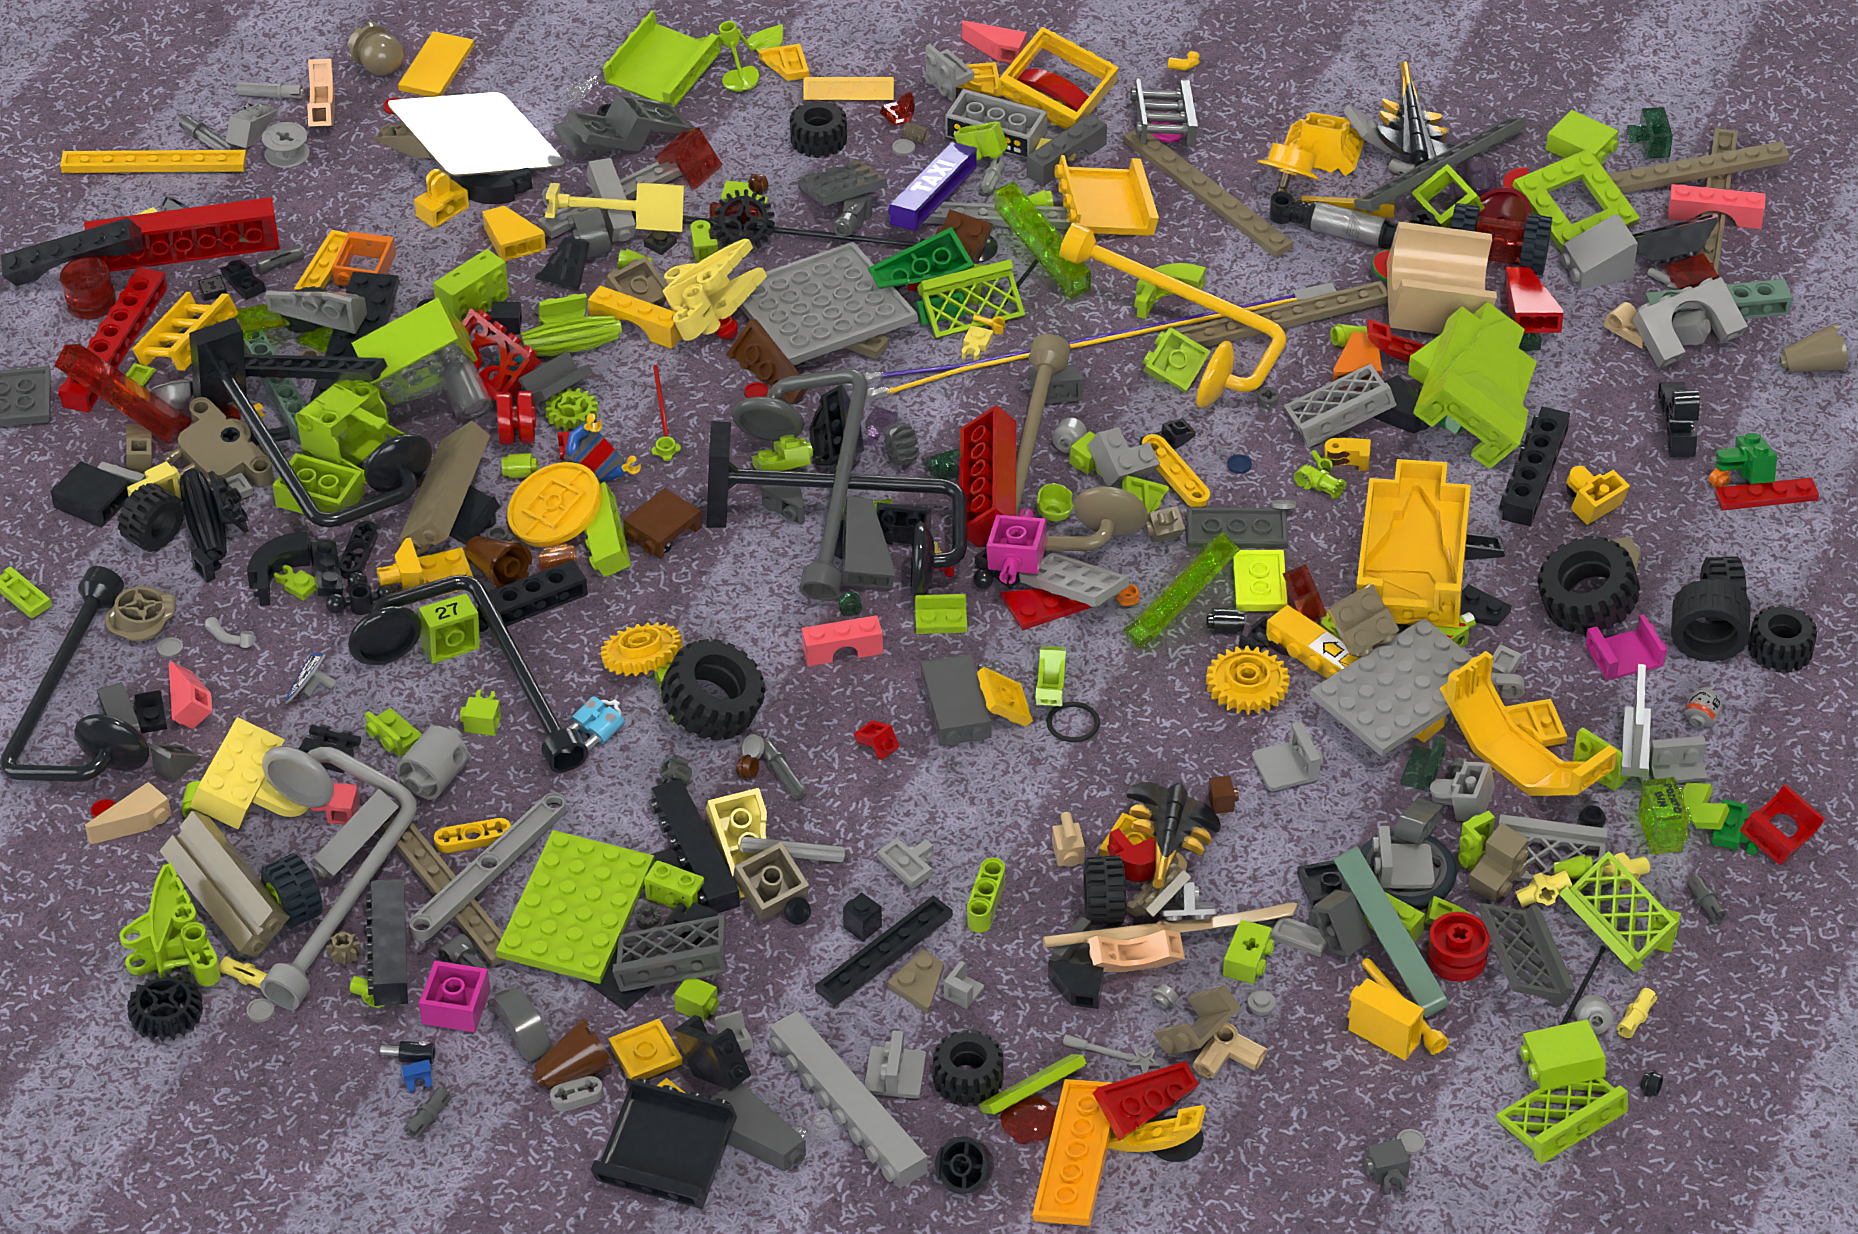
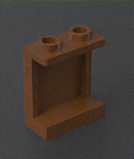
M666 488L623 519L626 539L631 543L638 544L648 554H653L659 559L664 557V547L689 528L697 532L702 528L701 510Z

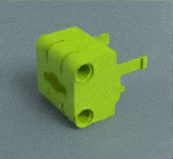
M338 380L295 415L302 455L362 471L364 483H367L364 477V470L357 467V465L370 456L379 445L387 441L386 434L391 437L405 434L389 425L386 405L380 397L379 389L363 380Z

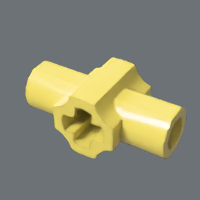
M1624 852L1615 855L1619 862L1637 880H1639L1641 875L1648 874L1650 871V863L1644 856L1630 860ZM1611 861L1603 868L1602 877L1615 876V865ZM1631 881L1620 882L1622 889L1632 885ZM1602 882V885L1612 882Z
M1566 870L1553 876L1544 875L1541 872L1533 876L1529 886L1515 891L1522 908L1536 902L1548 906L1555 903L1557 895L1566 886L1568 888L1572 887V883Z

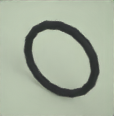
M1072 701L1064 702L1062 706H1055L1049 712L1046 723L1048 730L1053 736L1062 741L1073 743L1085 741L1095 735L1100 726V719L1098 713L1089 705ZM1078 707L1090 712L1094 717L1095 724L1088 734L1079 737H1069L1058 733L1053 728L1052 718L1057 711L1063 708Z

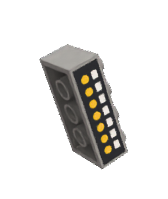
M966 89L961 91L945 115V137L955 139L954 134L962 127L1000 122L1008 145L1004 153L1026 159L1027 155L1035 151L1040 139L1044 138L1047 133V111Z

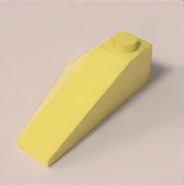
M759 788L708 800L705 815L716 846L732 877L735 865L756 855L740 851L741 838L766 839L767 811ZM738 887V889H739V898H744L743 893L741 892L740 888Z

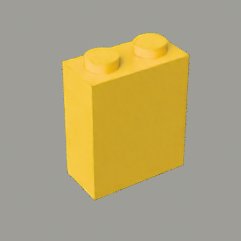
M1368 978L1360 987H1354L1349 997L1351 1008L1347 1016L1349 1018L1348 1030L1406 1061L1420 1044L1424 1008Z

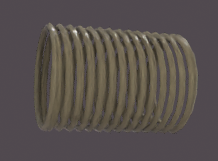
M909 122L904 125L902 130L903 138L925 144L923 140H927L929 136V128Z

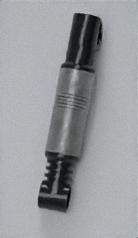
M1284 191L1275 192L1271 196L1269 218L1274 223L1286 224L1291 220L1293 223L1298 221V224L1303 223L1309 230L1323 232V234L1343 237V239L1348 240L1353 239V241L1377 247H1383L1384 245L1392 246L1398 224L1391 223L1389 219L1317 201L1307 205L1305 201L1302 203L1301 200H1297L1296 202V199L1290 193ZM1418 210L1412 214L1409 223L1434 226L1435 216L1427 210Z

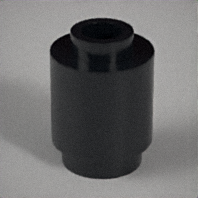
M1212 608L1211 613H1207L1206 626L1207 629H1211L1212 634H1237V632L1244 631L1245 618L1243 611H1238V609Z

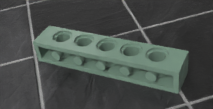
M1785 279L1726 285L1744 319L1790 314L1793 297ZM1682 289L1648 292L1645 295L1644 304H1656L1664 296L1671 295L1673 297L1678 295ZM1680 310V311H1677V312H1686V311H1693V310ZM1675 312V313L1672 315V321H1673V319H1674V317H1675V314H1676L1677 312Z

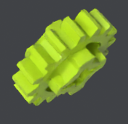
M567 388V392L560 391L558 396L553 395L550 397L551 401H546V418H548L549 424H555V429L564 427V432H567L569 428L574 430L582 423H587V416L589 414H595V419L598 418L599 409L595 396H589V391L581 393L580 388H577L576 391Z

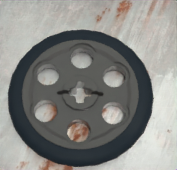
M1395 830L1390 831L1391 844H1414L1395 837ZM1429 836L1422 844H1429L1431 846L1432 861L1439 866L1438 869L1433 870L1434 886L1427 889L1405 888L1400 892L1394 891L1391 888H1382L1384 892L1412 906L1414 909L1428 907L1429 901L1433 896L1443 899L1456 882V862L1448 848L1433 836ZM1372 837L1362 846L1360 851L1373 871L1374 859L1377 857V853H1373ZM1374 874L1379 882V875Z

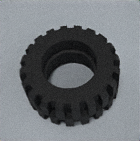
M1584 536V539L1578 540V538L1570 540L1571 543L1561 544L1557 547L1558 550L1556 552L1552 551L1547 556V562L1544 561L1542 563L1537 578L1538 590L1549 618L1558 627H1563L1568 632L1573 633L1575 630L1577 634L1584 635L1592 627H1598L1599 630L1607 629L1608 631L1614 628V624L1617 622L1619 624L1626 619V614L1630 615L1635 608L1634 604L1638 602L1640 596V583L1629 552L1624 547H1620V544L1614 540L1608 542L1607 538L1599 536L1597 539H1594L1593 536ZM1590 577H1604L1608 579L1603 586L1595 591L1584 594L1570 592L1574 585Z
M709 639L699 640L698 643L696 641L688 643L677 652L661 682V698L663 704H666V711L669 715H673V721L678 726L681 724L685 727L684 730L686 732L698 734L697 737L702 739L710 737L711 740L719 741L723 737L724 740L734 738L735 735L742 734L750 726L765 698L764 678L761 670L756 669V662L753 659L750 660L745 651L737 650L735 645L731 643L723 644L722 640L714 639L712 642H709ZM696 680H706L718 685L726 692L730 699H719L709 695L699 686Z

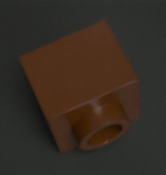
M1230 775L1209 778L1208 796L1211 808L1216 814L1234 812L1235 802L1239 801L1237 786L1232 785Z

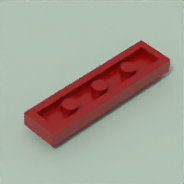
M1812 477L1769 483L1716 487L1715 496L1721 511L1818 501L1819 493Z

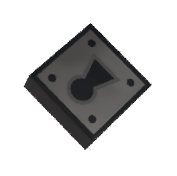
M221 275L198 280L204 301L218 298L221 294H227V289Z

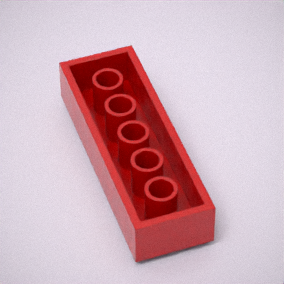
M995 405L960 428L959 486L965 491L967 498V539L976 547H981L988 543L996 515L1016 516V420L998 405Z

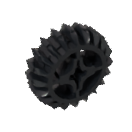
M747 189L744 190V196H740L739 190H735L734 198L730 193L726 194L728 202L720 199L719 204L723 208L715 207L714 212L719 215L712 216V221L718 222L713 225V230H721L716 234L717 239L725 237L722 241L723 246L729 242L733 244L742 239H749L751 244H755L756 248L760 249L761 243L759 240L767 243L768 238L764 234L772 235L773 230L768 227L775 226V221L769 220L775 216L774 212H767L771 208V204L762 205L765 202V197L762 196L759 200H756L757 192L754 191L750 197L748 196ZM742 204L738 213L725 216L732 207ZM748 206L755 207L761 213L763 219H758V216L751 215L748 211ZM745 211V217L747 222L744 225V231H742V225L740 220L742 219L743 212ZM724 223H730V226H735L739 230V237L732 235ZM762 226L757 234L746 238V233L749 229Z
M167 972L165 977L160 978L156 974L154 980L146 978L145 985L137 984L136 991L131 992L130 1000L127 1004V1014L135 1031H139L142 1038L148 1035L151 1041L159 1036L160 1040L164 1042L165 1038L170 1036L175 1040L176 1034L179 1033L185 1037L186 1029L194 1030V1023H200V1015L203 1014L202 995L198 991L196 984L191 983L188 977L182 979L179 973L171 977ZM185 1001V1005L181 1008L180 1004ZM148 1006H150V1010L147 1013H145V1009Z

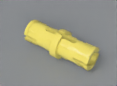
M228 956L223 958L219 966L221 973L238 979L241 984H251L260 988L262 980L267 975V973L256 969L253 964H243Z
M1643 988L1635 1002L1628 1005L1624 1018L1616 1027L1619 1035L1624 1038H1631L1639 1024L1646 1021L1650 1008L1657 1000L1654 991Z

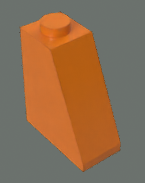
M1352 332L1333 369L1332 382L1369 364H1372L1382 378L1379 348L1368 339L1367 332ZM1371 374L1362 377L1360 380H1369ZM1343 386L1339 389H1348L1349 386Z

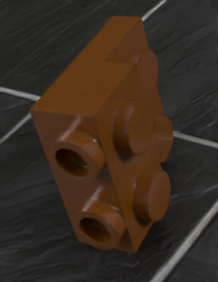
M949 209L942 229L938 228L936 234L952 227L972 262L978 264L993 225Z

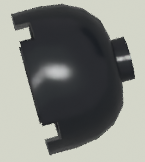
M969 1136L949 1139L943 1147H940L935 1159V1172L938 1180L942 1181L948 1191L957 1194L974 1193L985 1187L991 1179L994 1170L993 1156L989 1148L982 1141Z

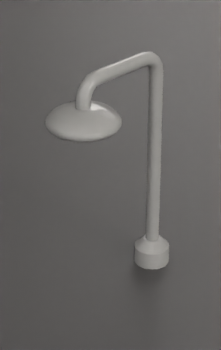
M285 746L271 748L262 759L264 775L269 784L287 800L307 808L323 807L331 801L334 793L332 780L326 769L321 765V763L327 762L376 789H381L385 794L396 799L400 803L401 809L292 963H277L273 965L262 980L260 988L264 996L273 1004L288 1010L297 1009L310 991V984L305 972L411 824L417 812L416 799L405 786L332 747H318L310 750L308 753Z

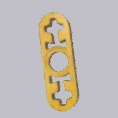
M495 818L444 827L437 830L434 834L435 847L441 853H452L490 846L511 827V824L504 818ZM497 829H502L503 832L497 833ZM470 833L480 834L477 839L466 838ZM449 838V842H444L443 839Z

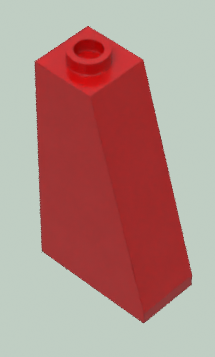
M1506 267L1504 290L1510 318L1525 329L1524 333H1562L1563 309L1530 267Z

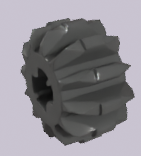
M904 422L887 427V430L884 431V443L886 444L888 457L892 458V462L898 465H905L917 460L920 454V445L918 444L915 430L912 429L911 425Z

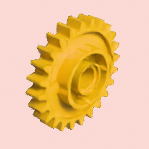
M647 622L644 626L636 624L635 628L626 627L624 632L617 631V636H609L610 641H604L605 646L601 647L602 652L600 654L605 669L608 668L609 672L615 671L616 675L624 672L625 676L631 673L637 676L640 672L647 675L650 670L657 672L658 667L666 668V663H671L677 652L684 645L679 630H675L674 626L668 627L667 623L660 626L659 622L650 625Z
M1238 646L1235 647V652L1226 649L1225 656L1217 654V660L1212 659L1211 666L1207 668V691L1212 692V699H1218L1219 706L1227 704L1226 710L1234 707L1236 708V713H1240L1244 709L1247 715L1250 714L1251 710H1255L1260 714L1261 708L1270 711V705L1277 707L1279 700L1284 701L1285 694L1288 693L1290 680L1288 668H1284V661H1277V655L1268 656L1269 650L1261 653L1259 652V647L1251 651L1249 646H1246L1243 651Z

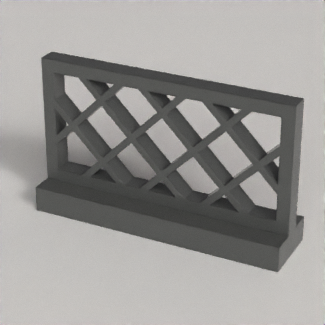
M1482 903L1478 907L1479 913L1513 992L1549 998L1552 1006H1562L1576 989L1540 907L1530 905L1526 911ZM1491 915H1494V916H1495L1497 919H1499L1502 923H1499V922H1498L1496 919H1494ZM1504 924L1507 927H1509L1512 931H1514L1517 934V936H1515L1506 927H1504ZM1500 934H1501L1505 939H1507L1511 944L1507 943L1504 939H1502V938L1500 937ZM1514 945L1515 947H1517V948H1518L1520 951H1522L1526 956H1523L1520 952H1518V951H1517L1515 948H1513L1512 946ZM1508 955H1510L1513 959H1515V960H1516L1518 963H1520V964H1519V965L1516 964L1513 960H1511V959L1509 958ZM1522 966L1525 967V968H1526L1528 971H1530L1535 977H1532L1529 973H1527V972H1526L1523 968H1521V967H1522ZM1517 976H1519V977H1520L1522 980H1524L1527 984L1520 983V981H1519V979H1518Z
M725 915L620 934L618 937L617 963L613 964V974L620 992L727 972L728 964L725 959L727 920ZM719 926L711 934L706 932L710 927ZM691 931L686 938L679 937L683 932ZM699 936L704 938L697 946L692 944ZM657 937H665L658 944L652 942ZM638 941L631 949L626 947V943ZM674 941V942L678 943V944H677L673 949H671L670 951H669L668 949H666V947H667L671 942ZM646 946L651 948L644 956L639 954Z

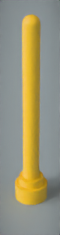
M1365 958L1362 961L1363 968L1377 984L1403 997L1371 959ZM1423 1019L1421 1034L1424 1036V1046L1432 1055L1445 1050L1449 1044L1448 1038L1441 1031L1431 1029Z

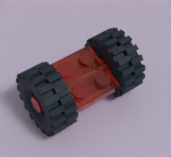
M1455 204L1451 229L1492 234L1488 261L1530 267L1536 275L1543 276L1550 242L1552 217L1528 214L1525 227L1523 222L1479 216L1480 206Z

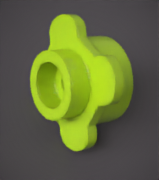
M661 437L656 441V447H653L651 452L653 455L662 457L664 461H670L675 453L680 452L681 446L675 444V440L671 437Z

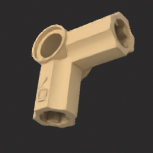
M1225 1023L1207 1042L1194 1061L1193 1068L1199 1075L1207 1079H1214L1229 1057L1255 1071L1263 1063L1267 1054V1048L1238 1034L1235 1026Z

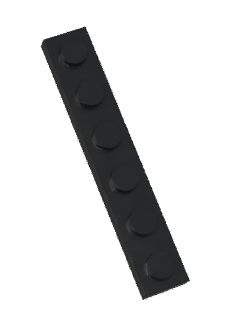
M934 895L815 984V992L835 1007L952 918L953 910Z

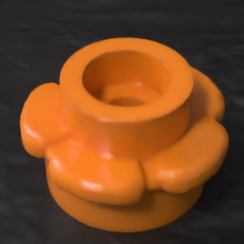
M1715 468L1710 474L1708 482L1712 484L1713 488L1718 486L1725 487L1731 480L1729 476L1730 471H1722Z
M1129 584L1128 587L1115 595L1116 600H1119V604L1123 606L1136 605L1140 601V592L1133 584Z

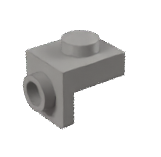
M1500 644L1493 654L1492 673L1514 674L1524 659L1522 654Z
M741 1011L715 1017L717 1034L727 1028L732 1029L742 1053L754 1048L752 1037L745 1028Z

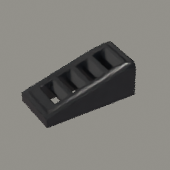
M1467 532L1465 560L1505 557L1506 552L1501 536Z

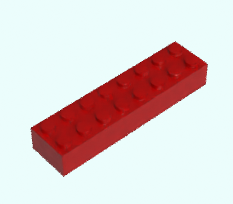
M272 197L84 222L85 230L129 218L141 228L143 250L123 256L89 257L92 274L280 249ZM240 235H243L248 242H240Z

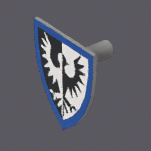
M316 652L310 654L289 690L285 701L286 704L302 688L301 692L310 697L319 683H322L329 689L334 687L336 680L318 669L326 656L325 654Z

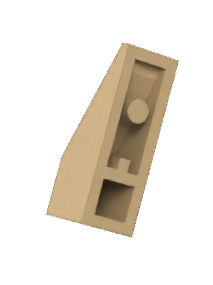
M147 782L85 824L88 842L95 844L151 830L156 825L164 823L171 816L168 798Z

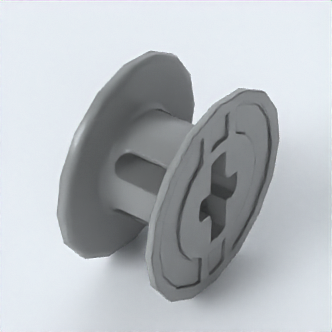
M281 122L267 128L262 135V142L267 147L265 150L267 162L281 168L297 166L304 162L310 152L309 147L305 144L307 140L305 128L293 122Z

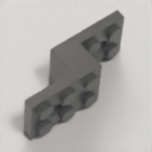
M616 94L606 116L568 110L565 117L571 124L572 129L581 136V140L588 145H602L609 149L612 147L620 148L626 152H630V150L640 152L651 130L654 132L664 131L675 136L677 134L687 136L691 129L670 103Z

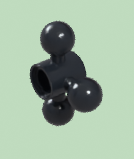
M356 571L351 573L347 580L349 597H343L338 593L331 594L326 599V607L331 613L337 614L341 613L346 606H351L353 613L366 615L369 613L374 601L394 593L396 590L390 585H382L378 588L377 592L372 593L366 575Z

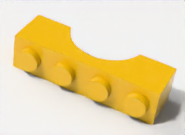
M601 285L588 299L589 316H614L615 320L633 322L644 330L651 342L671 349L681 338L673 321V316L677 312Z

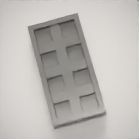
M1051 553L1042 559L1038 574L1019 573L1020 582L1049 591L1052 594L1067 597L1070 600L1086 603L1093 607L1101 605L1104 601L1119 594L1120 591L1129 586L1128 576L1056 553Z

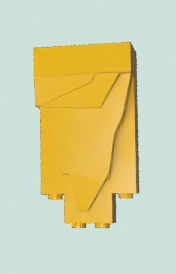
M1397 459L1395 480L1369 478L1357 591L1370 583L1374 584L1384 606L1389 608L1397 624L1414 625L1425 618L1434 626L1459 628L1471 485L1447 483L1448 462Z

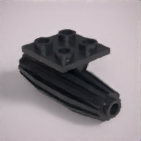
M196 469L186 470L180 476V493L190 536L197 549L200 548L205 554L210 550H215L220 555V558L217 560H222L227 553L224 524H235L244 533L249 531L246 523L248 516L240 503L242 496L236 488L229 486L224 477L220 478L213 471L208 473L212 484L211 488L202 471L200 472Z

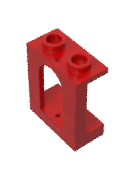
M1784 784L1776 796L1759 811L1755 810L1748 817L1740 831L1781 866L1817 832L1826 819L1789 786ZM1784 814L1791 817L1796 822L1797 832L1788 838L1770 822L1774 816Z

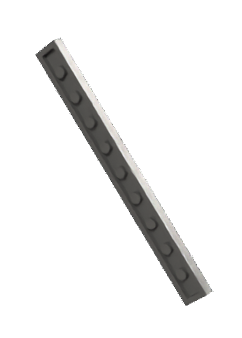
M1508 117L1355 199V208L1365 209L1366 212L1380 209V205L1395 201V197L1410 193L1413 187L1423 184L1445 165L1448 164L1452 169L1456 168L1458 163L1471 160L1474 154L1489 150V146L1504 142V138L1517 135L1519 130L1527 126L1526 118Z

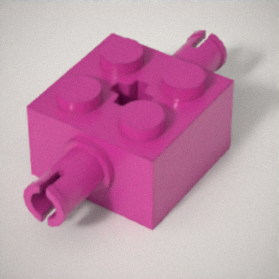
M1025 509L1019 511L1018 516L996 515L987 543L988 570L1001 571L999 578L1005 584H1007L1008 577H1010L1009 584L1014 583L1017 572L1026 574H1038L1047 545L1046 519L1034 518L1035 515L1030 509H1027L1025 516Z

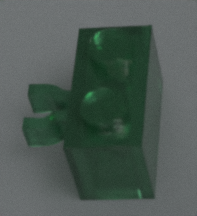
M1642 108L1639 126L1627 125L1626 133L1629 135V143L1642 141L1647 159L1670 158L1673 134L1665 108Z

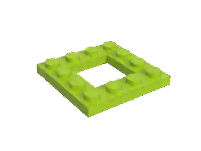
M1590 149L1517 178L1512 184L1514 189L1526 196L1530 202L1533 214L1552 217L1550 238L1561 253H1563L1564 243L1613 215L1618 214L1627 227L1638 223L1640 220L1639 215ZM1581 179L1604 211L1571 224L1548 192Z

